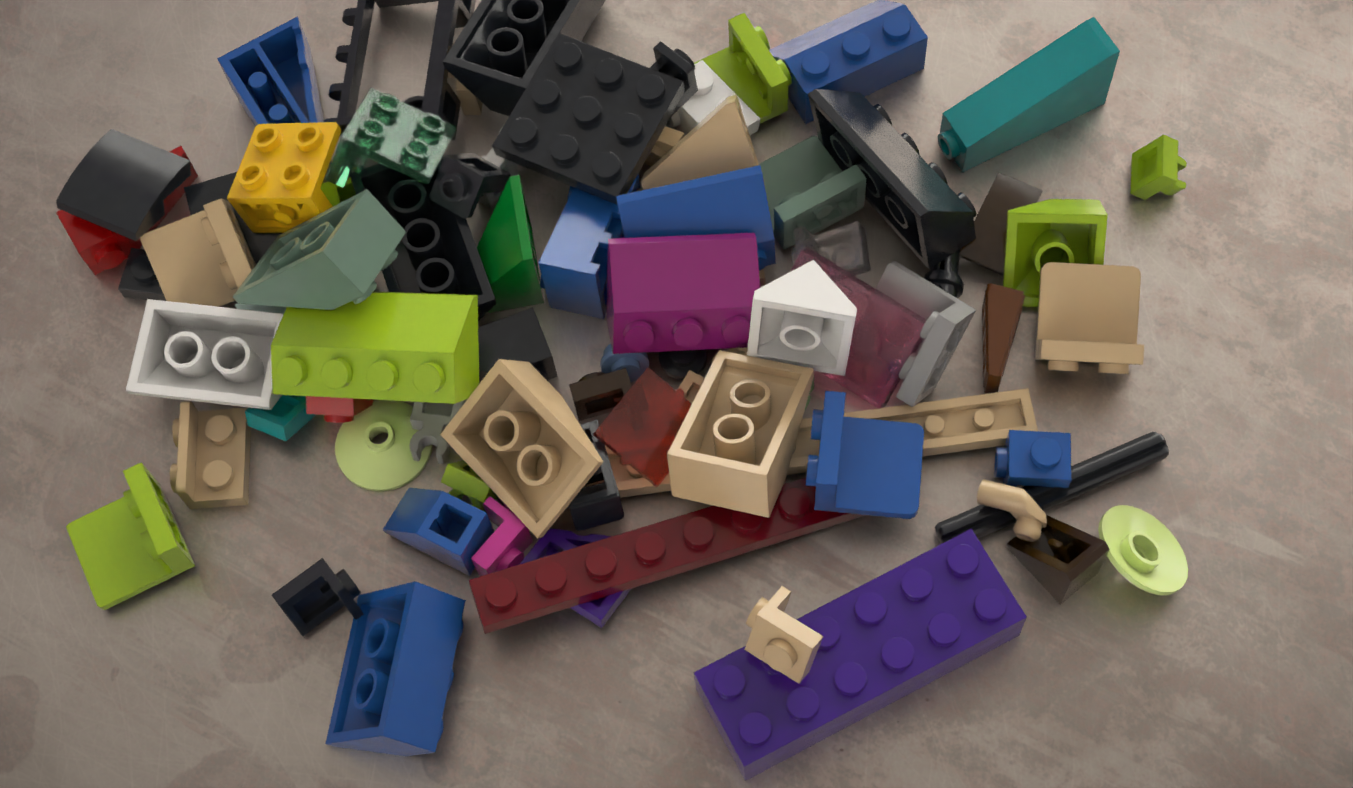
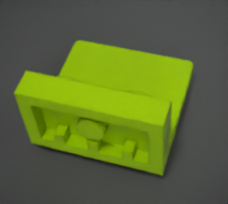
M142 462L123 471L130 489L123 492L124 497L68 523L66 526L96 604L102 610H107L195 566L161 485Z

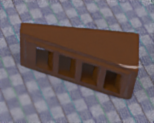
M992 283L987 284L982 304L984 394L995 393L999 390L1025 299L1023 291Z

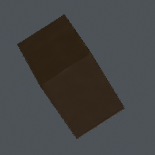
M1046 515V527L1041 529V536L1037 541H1025L1015 536L1007 543L1010 552L1061 605L1098 574L1110 549L1106 541Z

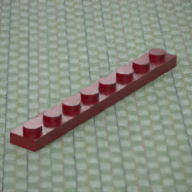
M805 477L783 485L769 518L713 505L470 579L469 585L484 634L866 515L814 510L816 486H806Z

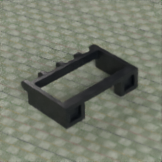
M358 0L356 8L345 9L342 21L346 25L353 26L350 45L337 47L335 56L339 62L347 63L343 83L330 85L328 94L331 99L340 101L337 118H327L324 122H336L342 130L340 135H344L355 149L454 141L456 139L461 101L447 82L448 71L444 68L443 60L453 45L455 28L465 27L474 13L476 0ZM438 1L422 109L355 116L375 2L379 8Z

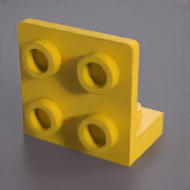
M336 122L256 125L227 196V200L252 233H284L333 207L321 190V186L342 131Z

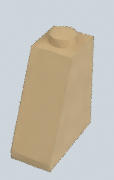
M737 94L727 97L651 166L643 175L641 180L642 187L636 191L758 166V159Z

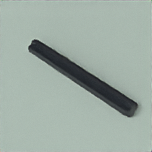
M1150 432L1071 466V483L1069 488L1024 486L1021 488L1027 491L1044 511L1161 461L1169 455V449L1162 434ZM979 505L937 523L935 532L940 544L969 529H972L979 539L1016 523L1017 519L1008 511Z

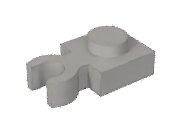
M466 400L456 404L414 402L410 422L413 429L419 430L410 440V451L414 461H420L421 452L426 446L435 445L437 446L436 457L438 464H445L447 462L450 449L448 443L440 434Z

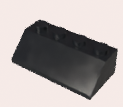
M482 0L444 58V68L491 111L510 116L558 34L561 33L582 41L606 0Z
M815 89L808 93L818 139L841 171L854 165L859 167L866 177L865 199L929 270L976 239L974 217L977 214L972 202L964 193L956 194L948 186L947 179L937 164L934 162L926 163L920 156L915 142L907 133L904 132L900 135L893 128L890 117L881 105L876 104L873 106L860 92Z
M439 143L349 173L356 195L368 189L406 231L395 248L398 252L396 259L387 268L382 270L389 292L478 295V321L497 304L467 220L435 203L429 197L444 159Z

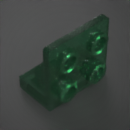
M370 88L340 138L326 180L344 188L352 172L354 171L361 175L370 158L413 179L428 184L454 136L456 127L443 121L435 114L423 112L400 101L394 95Z

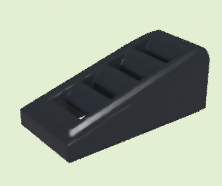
M598 420L580 424L591 443H594L595 449L603 460L602 465L585 485L602 480L604 482L582 488L569 504L577 531L594 528L624 518L619 491Z

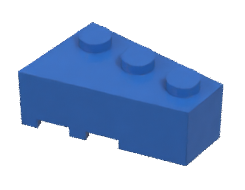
M298 16L217 58L233 92L255 127L258 124L324 122L311 48Z
M637 175L628 193L637 192L636 190L640 188L639 175ZM572 186L569 189L567 203L538 262L541 272L540 286L546 291L550 308L604 319L607 312L608 239L624 238L618 205Z

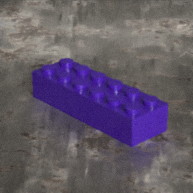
M969 529L796 619L823 636L811 669L800 684L781 672L774 670L768 664L744 650L746 647L744 646L694 672L695 686L744 780L747 781L1018 637L1027 616L972 529Z

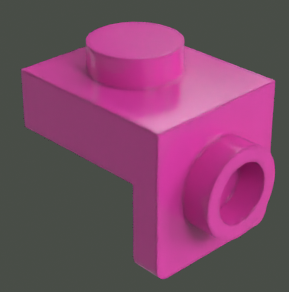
M490 496L483 503L489 520L498 528L471 558L479 576L519 565L524 559L523 552L533 542L529 529L505 503L501 505Z

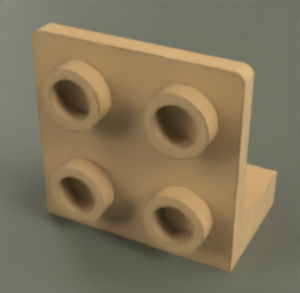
M222 198L203 205L205 209L203 211L147 232L140 238L166 301L221 307L236 301L233 295L256 266L231 204Z

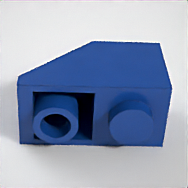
M408 488L383 528L386 534L468 576L475 569L471 560L472 556L495 532L486 512L444 491Z

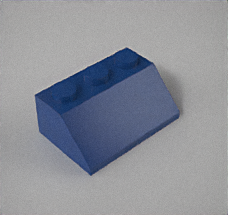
M876 0L770 49V53L776 61L781 59L787 66L792 79V84L788 86V98L804 123L808 124L814 121L808 93L815 89L860 92L865 97L923 70L928 36L905 4L889 0Z
M760 165L616 196L624 238L755 233L759 271L768 265L776 264L775 239Z
M416 581L358 595L357 605L364 615L357 620L353 618L326 745L399 756H413L436 752L437 743L442 736L444 728L442 717L447 692L454 678L452 667L457 642L463 632L464 623L462 616L466 600Z

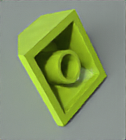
M1048 199L1007 211L1003 286L1024 292L1023 307H1038L1040 270L1046 263L1104 264L1108 214L1100 200Z

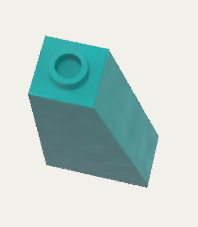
M1095 17L1084 21L943 112L940 134L937 136L942 153L947 159H954L960 170L965 172L1104 105L1120 50Z

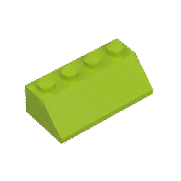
M373 292L359 304L350 301L333 310L286 307L271 343L273 394L456 404L466 400L479 385L478 295Z

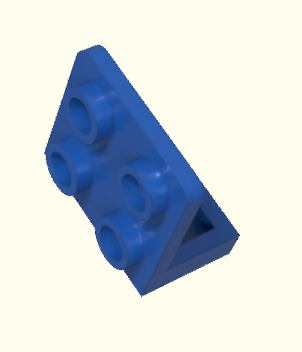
M825 391L824 409H813L811 440H820L819 455L808 456L806 486H816L814 510L902 519L914 518L918 513L924 441V429L922 426L908 422L844 417L846 392Z

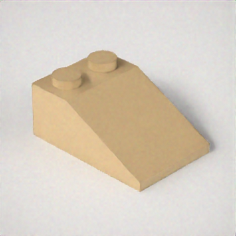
M719 350L667 453L672 496L769 518L787 476L813 382L814 369Z
M498 359L440 434L537 538H542L603 463L602 458L562 395L530 362Z

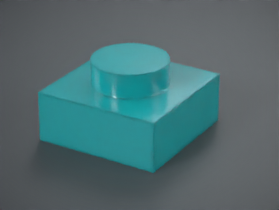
M282 395L271 410L257 408L245 410L249 427L283 441H288L317 415L306 414V396Z

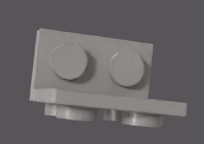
M894 261L887 265L852 336L851 344L899 374V378L904 381L896 397L913 407L936 388L976 309Z

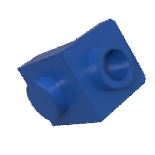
M1009 430L1004 448L996 447L994 459L995 478H1003V484L1014 487L1025 485L1069 488L1071 483V433Z

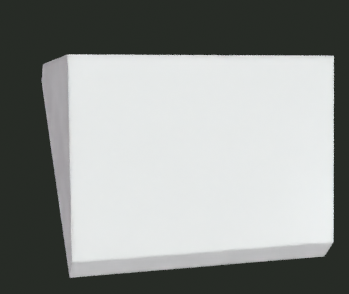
M812 260L754 291L747 356L845 376L857 308L821 267Z

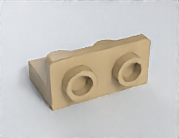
M192 401L180 402L179 418H175L172 424L173 441L178 451L177 463L172 464L170 467V485L172 491L178 494L189 509L248 505L251 427L247 425L245 414L247 407L198 411Z

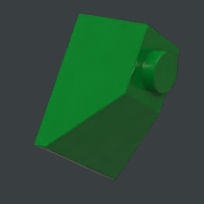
M510 176L477 246L497 302L488 313L544 304L532 224L520 176Z

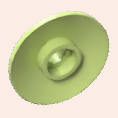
M374 401L372 406L355 415L353 421L342 424L336 437L335 455L341 471L348 480L363 489L384 492L401 488L421 474L430 459L433 445H428L422 450L420 461L413 460L410 451V440L419 431L413 429L410 422L413 406L401 401ZM381 433L388 434L385 442L381 444L372 443L373 438Z
M1128 505L1114 506L1101 517L1098 532L1099 538L1106 541L1110 549L1107 557L1118 572L1129 582L1146 592L1156 595H1171L1184 586L1188 578L1186 556L1174 535L1158 519L1139 508Z

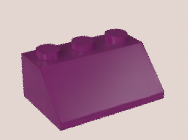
M755 233L608 239L606 321L613 354L748 347L754 291L760 288Z

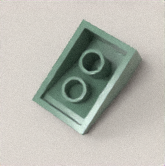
M366 189L278 235L233 295V298L239 304L326 310L336 309L350 301L359 304L376 289L377 283L374 279L379 272L387 268L396 259L398 252L395 248L406 231Z

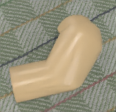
M985 479L980 483L977 493L978 504L1010 512L1017 519L1013 527L1016 537L1030 542L1037 541L1040 538L1041 529L1046 527L1047 524L1046 513L1027 491L1022 488Z

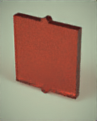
M647 368L592 435L620 457L619 462L622 466L629 464L651 484L658 487L669 473L667 453L692 403L684 398V391L682 389H673L651 369Z

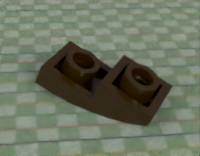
M999 172L974 221L976 239L962 247L959 253L960 258L1003 276L1007 211L1037 203L1043 190Z

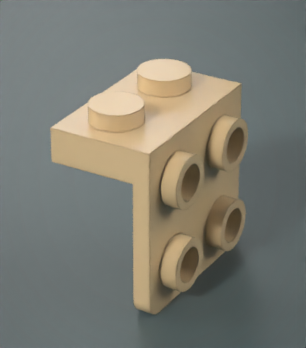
M1049 262L1043 265L1040 270L1035 360H1048V370L1078 371L1079 362L1099 363L1098 373L1129 374V365H1143L1144 344H1137L1141 284L1139 269L1134 266Z

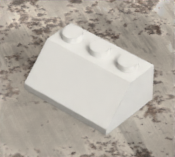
M147 299L126 392L143 396L271 410L282 396L273 394L271 343L283 314Z

